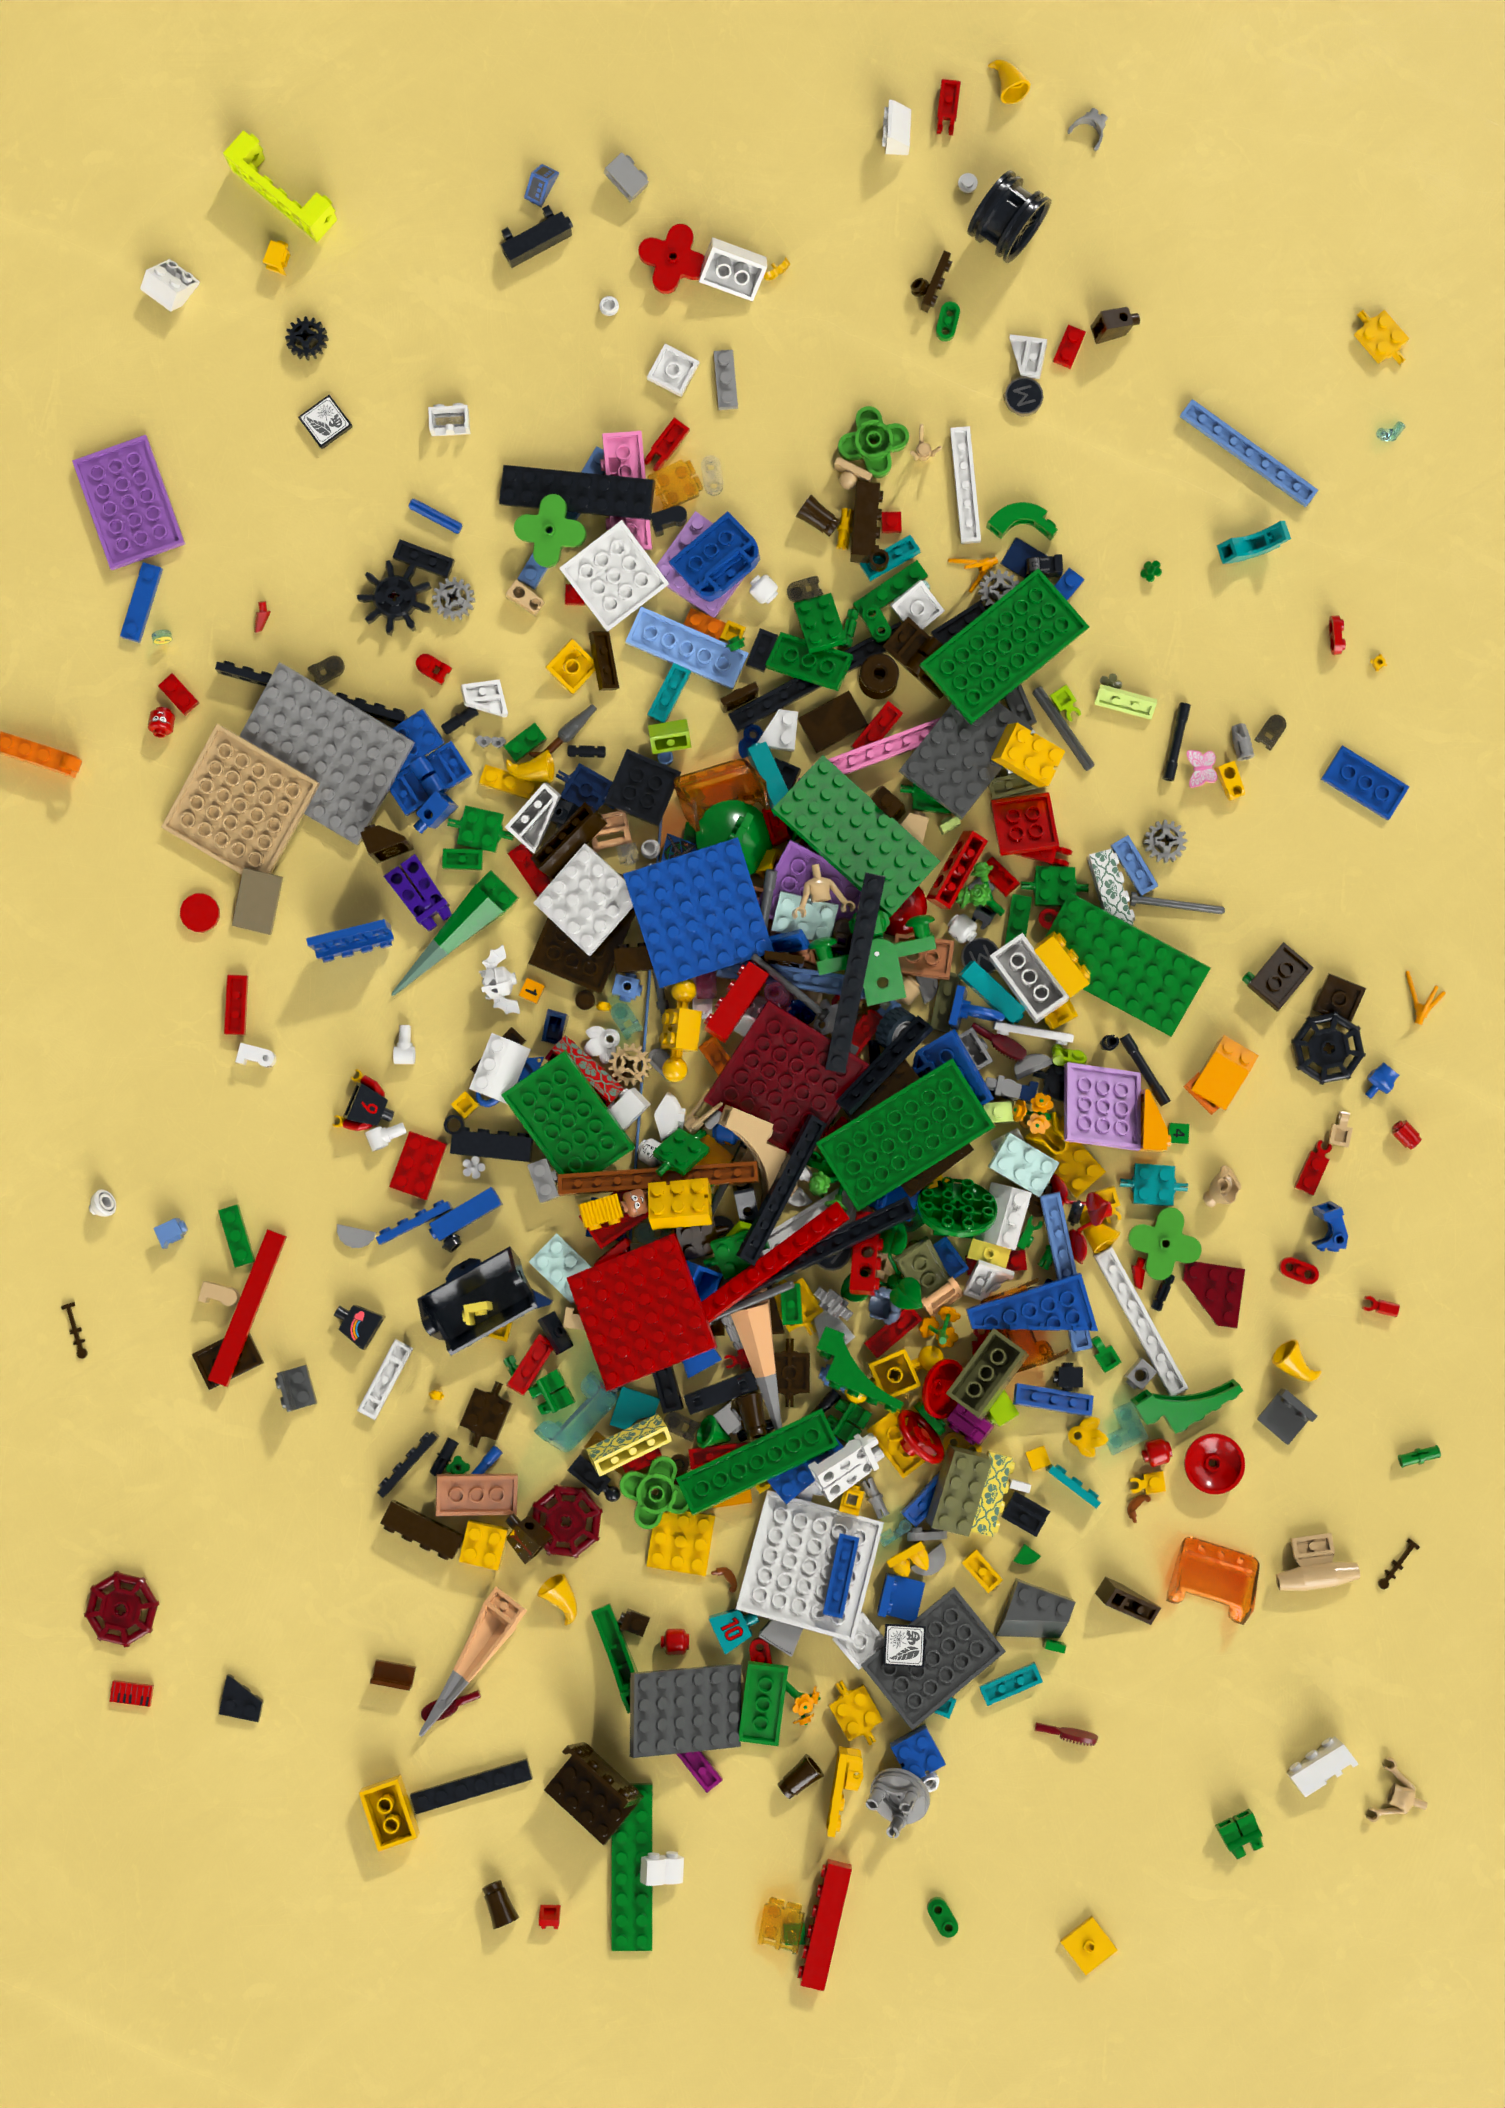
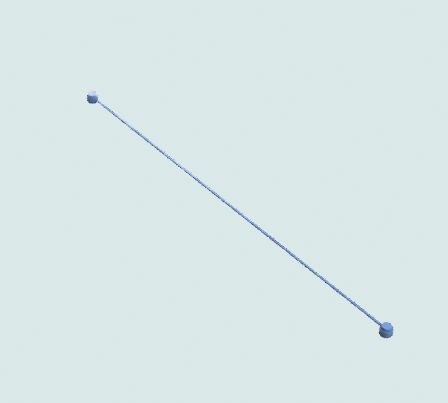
M671 751L658 753L659 763L666 766L670 765L673 762V753ZM661 820L660 825H659V833H658V843H659L660 846H661L662 820ZM660 854L657 856L656 863L660 860ZM648 971L642 1053L646 1050L651 971ZM640 1082V1093L642 1094L643 1082ZM641 1115L637 1119L634 1169H637ZM632 1229L629 1230V1239H630L631 1241H632Z

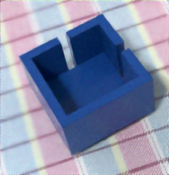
M686 1260L702 1302L717 1291L723 1274Z
M925 1724L890 1743L899 1764H901V1768L915 1774L920 1779L926 1776L925 1771L928 1770L929 1773H932L946 1765Z

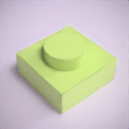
M949 816L941 821L942 824L939 826V830L944 835L959 827L961 822L957 816L954 818Z

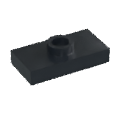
M555 1311L537 1320L556 1355L574 1346Z

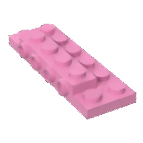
M642 431L602 433L604 459H600L601 471H605V475L646 479ZM612 516L606 518V530H609L622 520L644 550H652L649 520Z

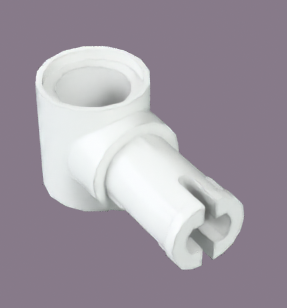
M399 1025V1040L397 1047H394L393 1050L394 1064H415V1047L411 1043L410 1025Z
M402 1122L388 1128L376 1127L365 1132L371 1150L376 1151L388 1146L391 1139L407 1132Z

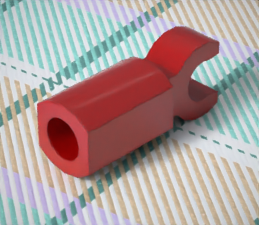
M1371 1296L1364 1297V1299L1371 1301V1306H1362L1363 1310H1376V1313L1392 1317L1398 1316L1399 1304L1380 1299L1376 1301Z

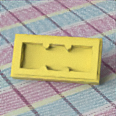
M972 1238L967 1258L977 1261L979 1259L1006 1269L1011 1249Z

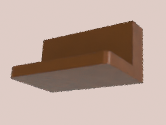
M377 1659L370 1683L410 1691L413 1687L416 1666Z

